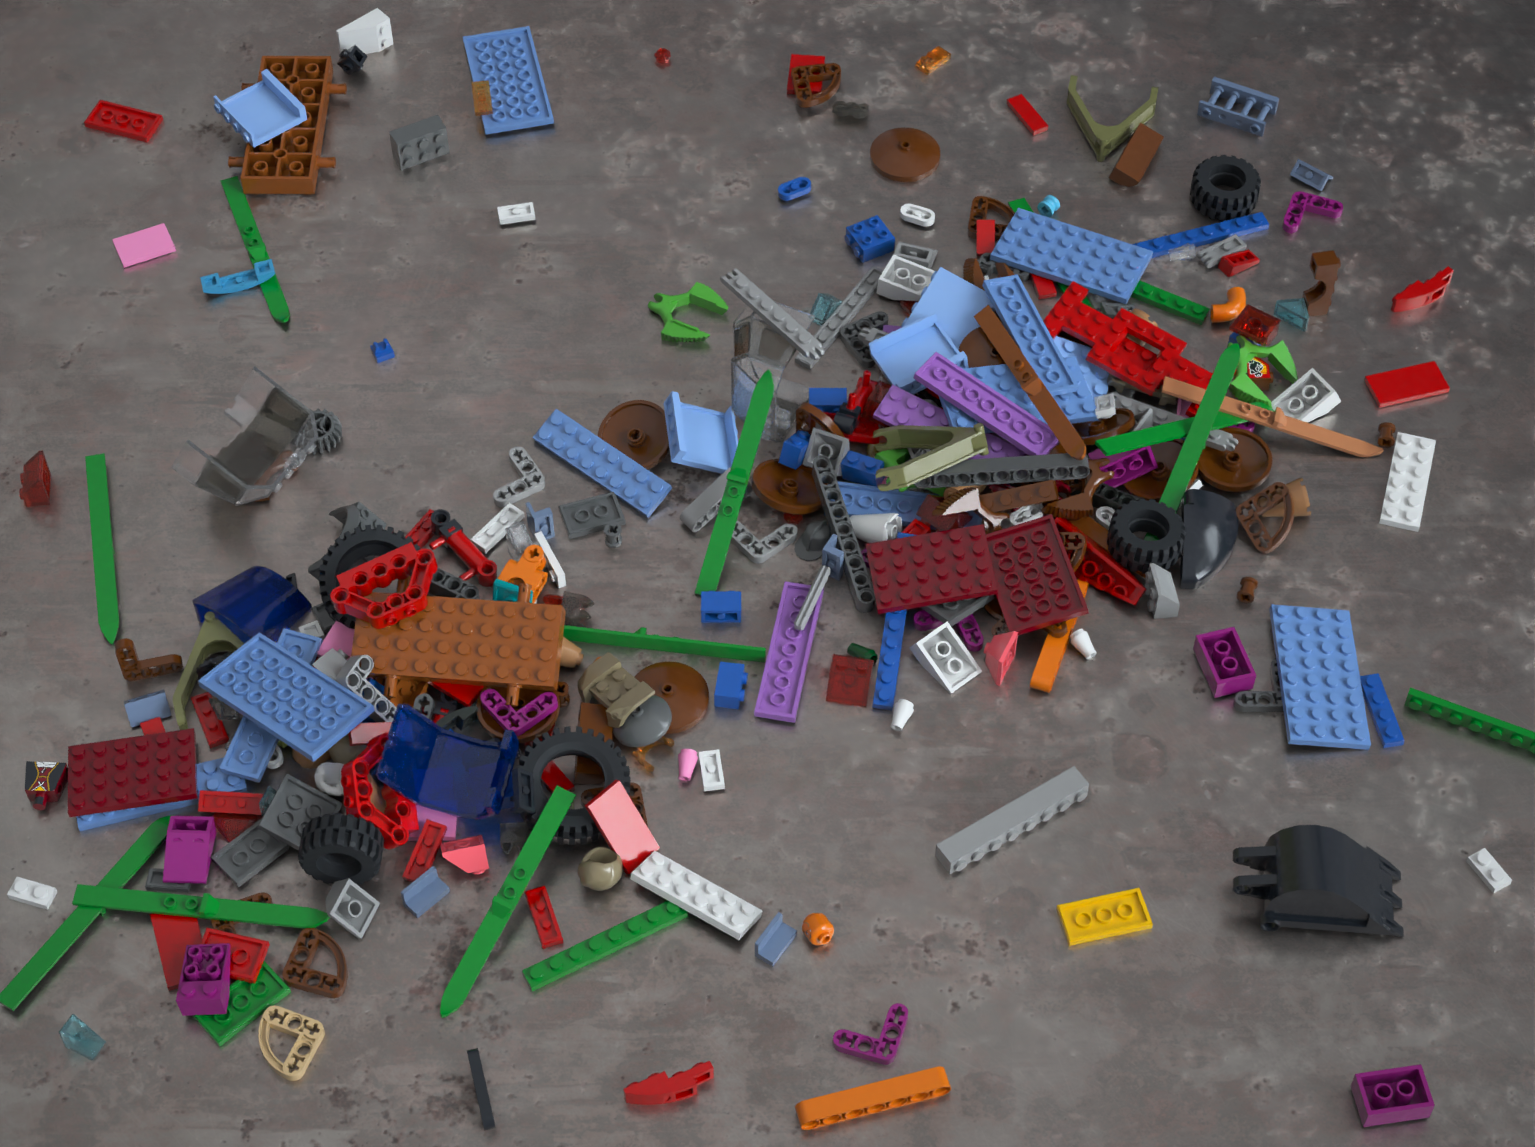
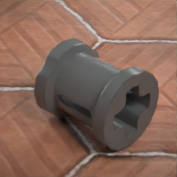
M611 522L604 527L606 535L605 544L610 548H617L622 544V536L620 535L622 529L618 523Z

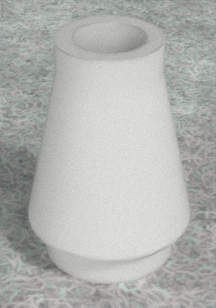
M1078 629L1070 635V643L1087 660L1096 655L1097 652L1092 645L1087 631Z
M899 699L894 704L892 723L890 725L892 729L902 731L904 725L914 712V705L910 701Z

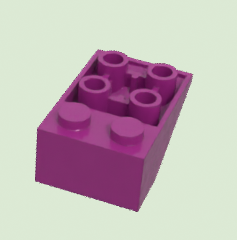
M170 816L166 838L163 883L206 884L217 834L214 817Z
M230 943L186 946L176 1003L182 1016L226 1014L230 995Z

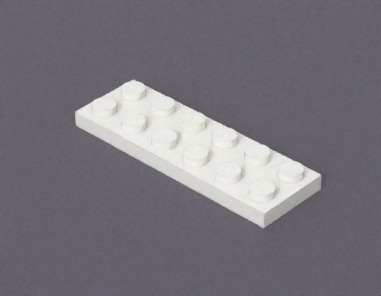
M1401 432L1397 433L1379 524L1415 532L1419 531L1436 440Z
M656 851L648 856L631 873L630 879L737 940H740L762 916L763 911Z

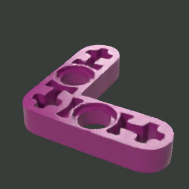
M1295 192L1285 214L1282 228L1287 233L1297 232L1305 211L1330 218H1339L1343 212V204L1339 201L1310 193ZM1313 203H1319L1322 206L1317 207L1314 206ZM1296 210L1300 213L1293 214L1291 211Z
M925 610L917 612L913 619V625L918 631L931 630L944 624ZM973 613L955 624L965 647L969 651L978 652L983 648L984 637ZM970 623L973 627L971 629H964L962 625ZM971 635H973L974 641L978 642L977 644L971 641Z
M487 689L480 696L483 708L510 736L514 737L529 730L553 713L558 707L557 697L552 692L541 694L517 712L510 705H505L506 700L494 689ZM487 698L494 699L496 705L494 706ZM501 709H506L508 711V713L505 716L497 715L498 711ZM529 711L537 712V715L533 718L526 716ZM510 720H512L514 725H518L519 727H511Z
M896 1003L889 1008L879 1039L841 1029L833 1035V1047L836 1051L882 1065L891 1064L896 1058L907 1024V1007ZM897 1012H901V1015L898 1019V1024L894 1023L895 1014H897ZM888 1030H895L898 1032V1036L896 1038H889L886 1036V1032ZM842 1037L846 1038V1041L843 1044L839 1043V1040H841ZM853 1040H855L854 1048H851V1044H853ZM860 1043H867L871 1048L864 1052L858 1049V1045ZM886 1044L890 1045L889 1054L884 1057L882 1053H884Z

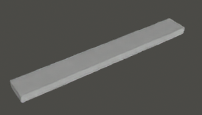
M872 266L814 334V337L822 344L824 353L838 338L841 328L853 320L877 291L878 279L883 270ZM799 352L795 357V363L811 370L822 356L813 360L810 356L806 358Z

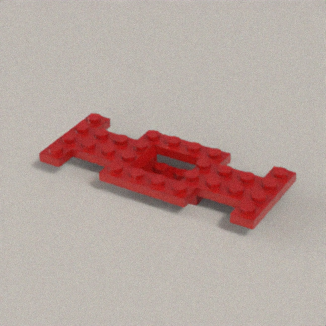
M1072 281L1043 320L1053 340L1062 330L1092 346L1085 360L1150 396L1163 385L1165 376L1207 389L1213 373L1180 356L1187 345L1183 340L1124 308H1121L1114 319L1082 303L1089 289ZM1129 333L1160 350L1159 354L1157 355L1126 338L1127 334ZM1192 402L1185 415L1190 418L1195 417L1200 405Z

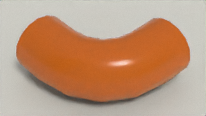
M1233 287L1227 292V303L1211 305L1210 318L1212 323L1228 322L1241 315L1246 307V294L1243 288Z

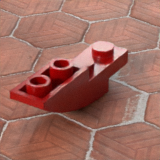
M1448 266L1444 270L1438 271L1433 278L1427 279L1424 283L1417 280L1415 283L1409 284L1404 291L1395 294L1392 298L1391 311L1413 310L1438 300L1444 296L1446 286L1451 282L1454 270Z
M707 1061L705 1063H697L687 1071L676 1072L671 1078H668L665 1071L653 1073L647 1079L630 1083L623 1089L625 1102L637 1105H657L687 1099L697 1095V1085L714 1078V1068L711 1062Z

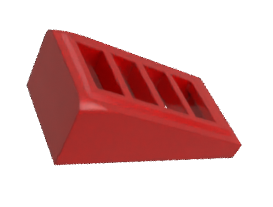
M1248 249L1222 256L1218 268L1227 277H1231L1258 264L1260 259Z

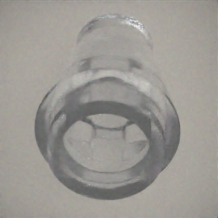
M1187 243L1169 250L1170 261L1192 260L1196 258L1194 244Z

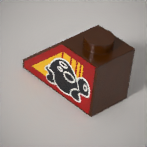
M1254 357L1247 363L1246 375L1261 391H1268L1270 383H1273V372H1270L1269 364L1259 357Z

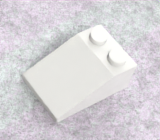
M378 8L336 30L340 53L354 45L365 54L380 52L393 45L390 18Z
M893 254L878 279L877 294L892 300L919 301L922 297L923 289L929 286L931 276L935 271Z
M1312 368L1274 399L1271 405L1274 411L1276 407H1279L1284 415L1308 423L1327 414L1341 400L1336 391Z
M948 621L910 647L919 663L950 694L982 672Z

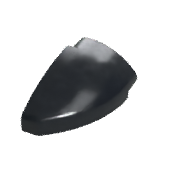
M1189 489L1184 492L1181 518L1185 524L1186 536L1180 555V589H1197L1210 581L1225 566L1234 550L1239 526L1236 515L1237 506L1219 494L1198 489Z

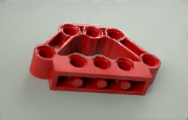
M410 542L337 575L336 578L340 586L334 588L330 594L335 610L340 614H349L366 621L375 629L394 625L404 618L416 615L425 609L428 604V590L432 576L438 569L434 553L426 548L416 551L414 545ZM413 572L405 592L390 594L383 602H374L364 598L370 595L373 589L378 587L386 588L393 580L406 579Z
M382 733L369 740L367 747L354 760L342 766L341 785L343 786L346 815L351 814L357 818L362 817L366 822L370 821L382 833L384 838L383 847L391 850L405 844L409 839V834L419 830L408 747H397L396 739L393 735ZM380 760L379 776L384 782L381 794L387 805L384 814L376 809L370 801L373 788L367 778L370 769Z

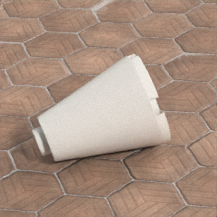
M897 513L852 515L850 517L856 538L867 543L896 539L898 532H902V519Z

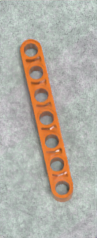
M1077 580L1085 598L1089 583ZM1078 617L1066 620L1068 630L1063 637L1055 638L1049 633L1047 634L1031 678L1030 688L1050 693L1067 648L1069 637L1072 634ZM1054 625V628H1055V629H1057V628L1062 629L1061 625H1060L1059 627H1057L1056 625Z
M938 1066L807 1099L797 1103L795 1110L801 1129L810 1130L943 1096L951 1091V1086L944 1067Z

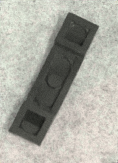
M476 706L461 708L437 721L422 738L414 765L418 767L432 756L434 743L444 736L449 729L456 726L462 731L476 720L478 708Z

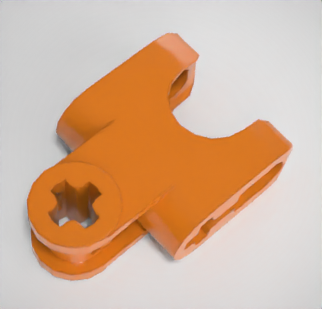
M539 545L528 546L520 560L510 559L498 577L502 581L517 586L520 583H524V586L525 583L531 584V590L533 591L532 603L538 598L548 577L547 572L542 571L546 565L542 547Z

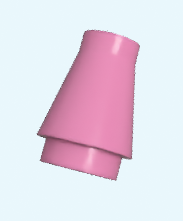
M682 749L678 754V779L681 781L691 780V775L698 761L695 750Z

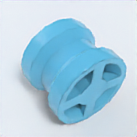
M1047 195L1038 204L1037 209L1041 215L1051 217L1054 211L1059 209L1060 203L1053 195Z

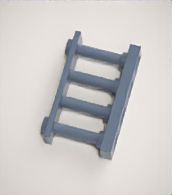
M1214 76L1210 88V94L1212 95L1208 102L1200 100L1197 115L1262 137L1266 124L1263 120L1267 113L1275 115L1279 98ZM1218 97L1228 99L1224 108L1214 105ZM1235 102L1244 105L1240 113L1231 110ZM1251 107L1261 110L1256 119L1247 116Z

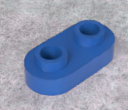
M799 177L783 183L778 187V197L784 201H789L808 194L811 191V181L806 177Z

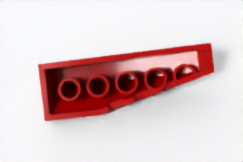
M1056 517L1054 521L1059 532H1078L1087 541L1084 558L1074 572L1076 578L1136 605L1147 589L1126 568L1121 566L1119 562L1117 563L1108 552L1066 518ZM1066 538V547H1068V543H1074L1075 547L1078 546V543H1082L1079 540V538H1076L1075 542H1070L1068 538ZM1067 552L1069 560H1071L1074 552Z

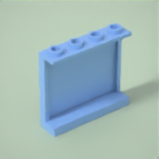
M267 69L261 72L262 81L223 101L216 95L213 96L215 111L221 114L224 120L233 126L235 132L240 133L246 143L249 142L253 147L307 120L305 106Z
M940 267L931 276V283L923 289L919 302H915L911 309V315L909 318L904 319L901 327L936 312L938 323L957 349H959L962 340L971 331L980 327L974 316L987 305L994 312L995 308L984 290Z
M936 312L868 343L871 357L891 386L893 384L911 394L918 393L927 388L913 379V377L935 352H938L962 369L969 368L967 355L964 351L959 352L937 321Z
M672 391L663 403L671 462L723 474L732 466L738 446V430L736 429V417L733 406H730L723 413L680 402L679 393Z

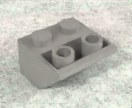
M898 242L894 255L931 269L938 250L906 242Z
M1150 563L1148 572L1145 573L1146 584H1143L1147 589L1144 595L1148 596V610L1152 612L1154 619L1177 617L1180 603L1172 575L1160 566Z

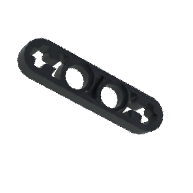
M478 1048L467 1050L484 1131L494 1129L496 1127Z

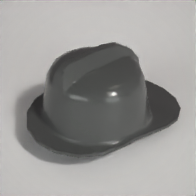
M825 520L808 524L804 533L796 541L794 550L800 559L813 561L822 556V549L832 536Z

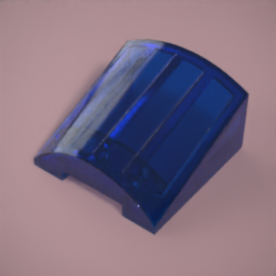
M262 566L250 567L192 600L199 622H204L207 612L215 611L231 621L250 639L260 632L275 643L279 640L284 628L290 629L312 607L309 600L291 582L275 571Z

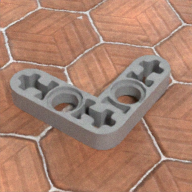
M513 447L509 451L510 463L521 478L495 490L493 499L497 507L504 508L509 503L518 502L541 491L545 487L544 475L522 447ZM526 466H529V467L532 468V469H531L530 471H528V472H525V471L522 470V468H524V467H526ZM517 487L524 488L522 492H515L514 490Z
M736 521L731 542L752 562L759 564L795 542L797 539V528L793 524H784L759 541L744 525ZM749 539L751 542L749 544H742L740 541ZM770 541H777L779 544L777 546H770L768 543Z

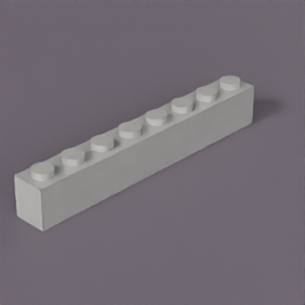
M1073 766L936 844L935 856L949 874L961 871L968 863L980 860L984 854L997 850L1008 840L1013 841L1022 832L1032 830L1036 824L1048 821L1055 813L1063 812L1076 801L1084 800L1088 794L1089 783Z

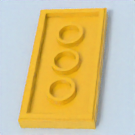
M1140 888L1064 903L1056 907L1069 946L1146 930L1153 926Z

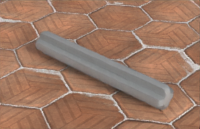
M825 565L820 567L794 621L795 629L804 630L831 573L830 567Z

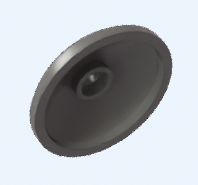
M652 695L627 717L620 728L613 727L612 732L615 738L623 745L629 747L650 745L659 740L669 729L672 721L671 709L663 698Z

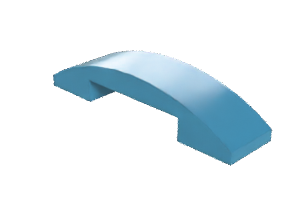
M272 259L254 263V269L219 277V274L215 273L200 277L203 292L226 294L255 287L275 275Z

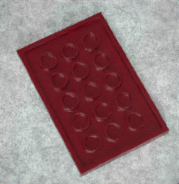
M1052 514L986 534L998 594L995 595L1009 632L1016 631L1018 635L1089 614Z
M984 524L866 544L878 614L998 594Z
M194 728L68 746L69 817L198 799L196 733Z

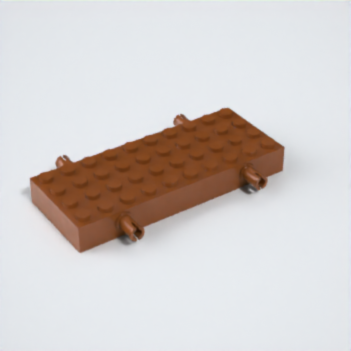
M262 56L258 82L262 81L261 72L267 69L305 106L307 120L256 147H253L248 142L244 157L229 156L228 166L229 168L242 167L240 179L244 194H315L318 170L320 168H336L335 157H320L329 97L331 94L346 95L347 85L346 83L332 84L333 66L331 56ZM242 83L241 89L244 90L256 83Z
M410 576L403 580L398 579L395 593L401 594L405 592L410 583ZM524 583L519 584L518 600L515 602L427 596L428 604L425 609L412 617L404 618L396 624L382 629H375L370 623L356 618L351 656L368 655L373 659L374 666L367 677L385 679L383 695L386 698H390V696L391 698H396L398 680L504 687L507 688L505 705L518 707L520 689L557 691L566 610L562 605L530 603L532 585L525 583V586ZM372 592L364 598L374 602H383L393 593Z

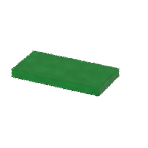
M263 961L255 984L236 980L230 985L226 1014L192 1016L220 1047L261 1016L268 1007L274 1006L291 993V990L269 965Z

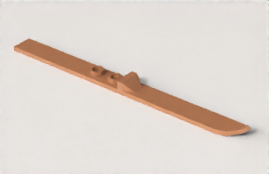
M1165 376L1161 392L1200 405L1206 389ZM1225 396L1219 410L1220 412L1358 457L1368 458L1380 455L1384 451L1383 448L1286 416L1279 407H1276L1273 412Z

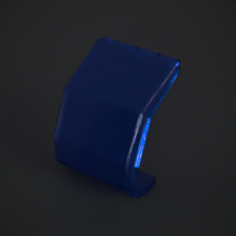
M398 704L394 714L395 721H392L389 730V740H386L382 753L383 759L380 760L376 772L378 779L414 804L459 818L484 820L498 815L501 811L519 747V741L514 731L505 729L501 742L482 741L443 729L410 705Z

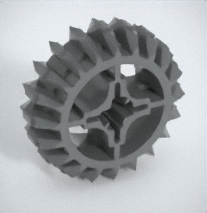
M310 408L308 413L303 411L302 416L297 415L296 420H293L292 426H290V436L295 447H298L300 452L305 451L306 454L310 452L314 455L316 452L323 454L325 450L330 452V447L336 448V443H340V437H342V425L339 418L334 416L332 411L328 412L326 409L320 411L318 408L316 411H312Z

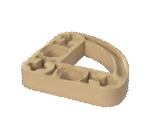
M275 1005L268 1007L264 1011L258 1030L259 1045L265 1061L275 1073L289 1081H297L302 1078L325 1035L324 1027L318 1020ZM276 1014H278L279 1018H274L273 1020H271L270 1016H275ZM292 1020L300 1021V1025L295 1029L288 1027ZM270 1028L297 1038L284 1064L277 1059L270 1048ZM317 1028L318 1033L314 1032L313 1035H311L310 1030L314 1031ZM308 1046L310 1051L306 1055L298 1054L300 1047ZM296 1065L298 1071L294 1070L290 1073L289 1068L293 1069Z

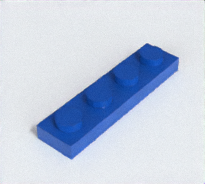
M1379 673L1360 676L1363 697L1383 748L1403 745L1405 740Z

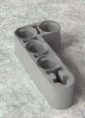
M731 467L681 513L680 520L693 532L701 530L718 514L727 483L726 477ZM749 481L743 500L747 499L753 491Z
M368 655L351 656L336 676L335 681L374 706L375 711L369 717L375 722L405 721L404 714L366 680L373 669V659Z

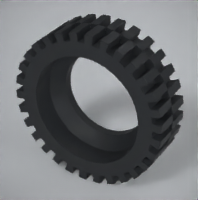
M365 525V530H360V527L354 528V533L350 534L347 531L344 533L343 539L338 537L335 540V545H330L328 554H324L323 564L320 565L319 586L323 605L326 606L327 613L332 615L334 622L338 621L348 628L355 629L356 617L338 613L331 601L330 594L332 590L340 586L336 576L348 571L355 562L364 557L381 556L410 542L413 544L411 537L405 538L404 532L400 530L398 533H395L393 527L388 526L387 530H384L382 525H377L376 529H371V525ZM418 544L414 545L416 551L420 550Z
M570 726L564 727V733H560L559 728L553 729V736L550 737L548 732L542 734V741L538 738L533 740V748L529 745L527 746L525 756L521 755L519 765L516 767L533 773L535 813L531 814L525 811L521 813L522 819H527L528 827L532 829L549 801L541 786L543 770L550 761L562 756L575 755L593 760L600 766L604 774V789L615 780H620L629 795L631 777H629L630 769L629 766H626L627 760L625 756L621 757V749L618 746L613 749L614 742L610 738L604 742V734L599 732L597 737H595L593 729L588 728L586 734L582 733V727L576 726V732H571ZM586 807L568 810L555 837H557V844L563 845L564 839H569V845H575V839H580L582 845L587 844V837H591L592 842L598 840V833L601 832Z

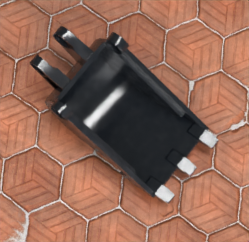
M1297 825L1282 829L1271 835L1265 846L1239 847L1233 850L1234 863L1249 866L1250 869L1264 871V875L1236 876L1233 879L1234 893L1264 899L1265 911L1260 916V928L1262 930L1273 932L1277 931L1280 927L1404 937V929L1394 920L1393 907L1402 908V899L1392 889V879L1400 881L1401 871L1368 846L1364 848L1346 834L1320 825Z

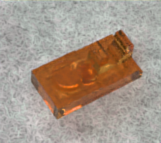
M937 46L932 51H929L926 56H922L916 62L915 68L928 76L949 61L951 53Z
M489 80L471 82L475 116L493 114Z

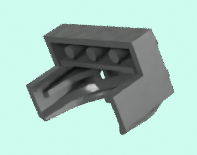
M360 502L337 508L329 513L330 516H334L343 524V530L339 535L341 539L344 538V533L347 531L350 534L354 533V528L360 527V530H365V525H371V529H376L377 525H382V528L385 530L387 525ZM368 556L358 560L350 569L374 559L375 556ZM323 557L308 567V573L318 581Z

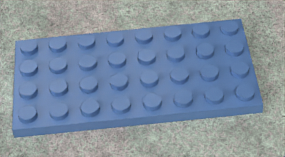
M529 26L463 36V44L485 135L554 124L551 106Z
M1018 208L990 254V260L1005 263L1008 266L1068 286L1074 281L1089 289L1088 292L1127 304L1153 256V251Z
M1076 356L1065 357L1064 360L1079 387L1076 392L1056 395L1053 398L1071 424L1098 421L1095 413V403ZM1006 364L963 369L1047 424ZM939 396L950 427H974L975 424L980 423ZM984 426L985 434L995 433L986 426Z
M1271 604L1269 612L1288 744L1369 750L1371 741L1349 610Z
M260 632L198 680L201 688L312 762L317 760L375 711L371 703Z

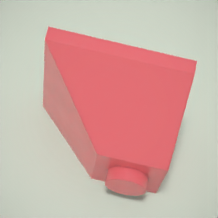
M1016 631L995 635L991 642L986 643L983 651L986 654L985 663L995 684L998 686L1001 685L1015 657L1018 632Z
M482 835L441 843L443 858L465 872L477 875L489 869Z

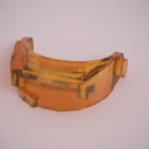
M662 736L650 745L637 747V751L633 752V756L648 772H653L655 768L645 760L646 754L651 748L658 745L673 747V739Z

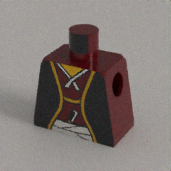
M26 762L25 792L28 799L34 801V809L44 810L47 802H58L68 782V766L66 763Z

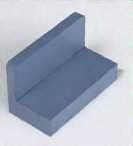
M1300 159L1297 160L1290 173L1291 176L1319 191L1323 190L1328 179H1333V176Z
M530 502L525 503L528 527L533 537L535 533L542 531L546 540L555 537L553 513L550 507L534 512Z
M833 534L822 549V566L830 567L831 573L829 577L840 581L843 576L844 552L837 549V535Z
M164 689L124 701L131 727L138 726L142 722L159 716L160 719L171 716Z
M432 866L401 891L403 905L416 918H419L450 892V888L438 877L437 869Z
M777 913L755 942V957L772 967L797 936V930L783 922L782 913Z

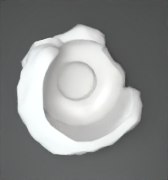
M326 762L321 763L317 767L314 777L316 786L322 793L330 796L344 795L343 786L341 785V769L344 764Z

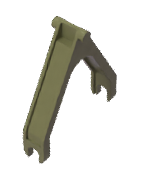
M1071 75L1066 102L1067 106L1097 156L1096 160L1104 162L1107 155L1133 134L1140 122L1145 124L1154 116L1159 87H1152L1150 99L1122 123L1115 126H1104L1095 122L1076 91L1078 76Z
M982 423L975 424L974 427L897 425L873 432V438L879 436L887 438L885 443L875 445L876 450L880 452L897 448L933 449L901 465L878 469L875 474L876 478L882 476L890 478L887 484L878 485L880 491L908 487L977 454L981 456L989 454Z
M211 611L205 614L204 623L173 695V705L180 730L188 729L185 707L198 679L197 667L203 664L209 656L217 652L234 653L244 645Z

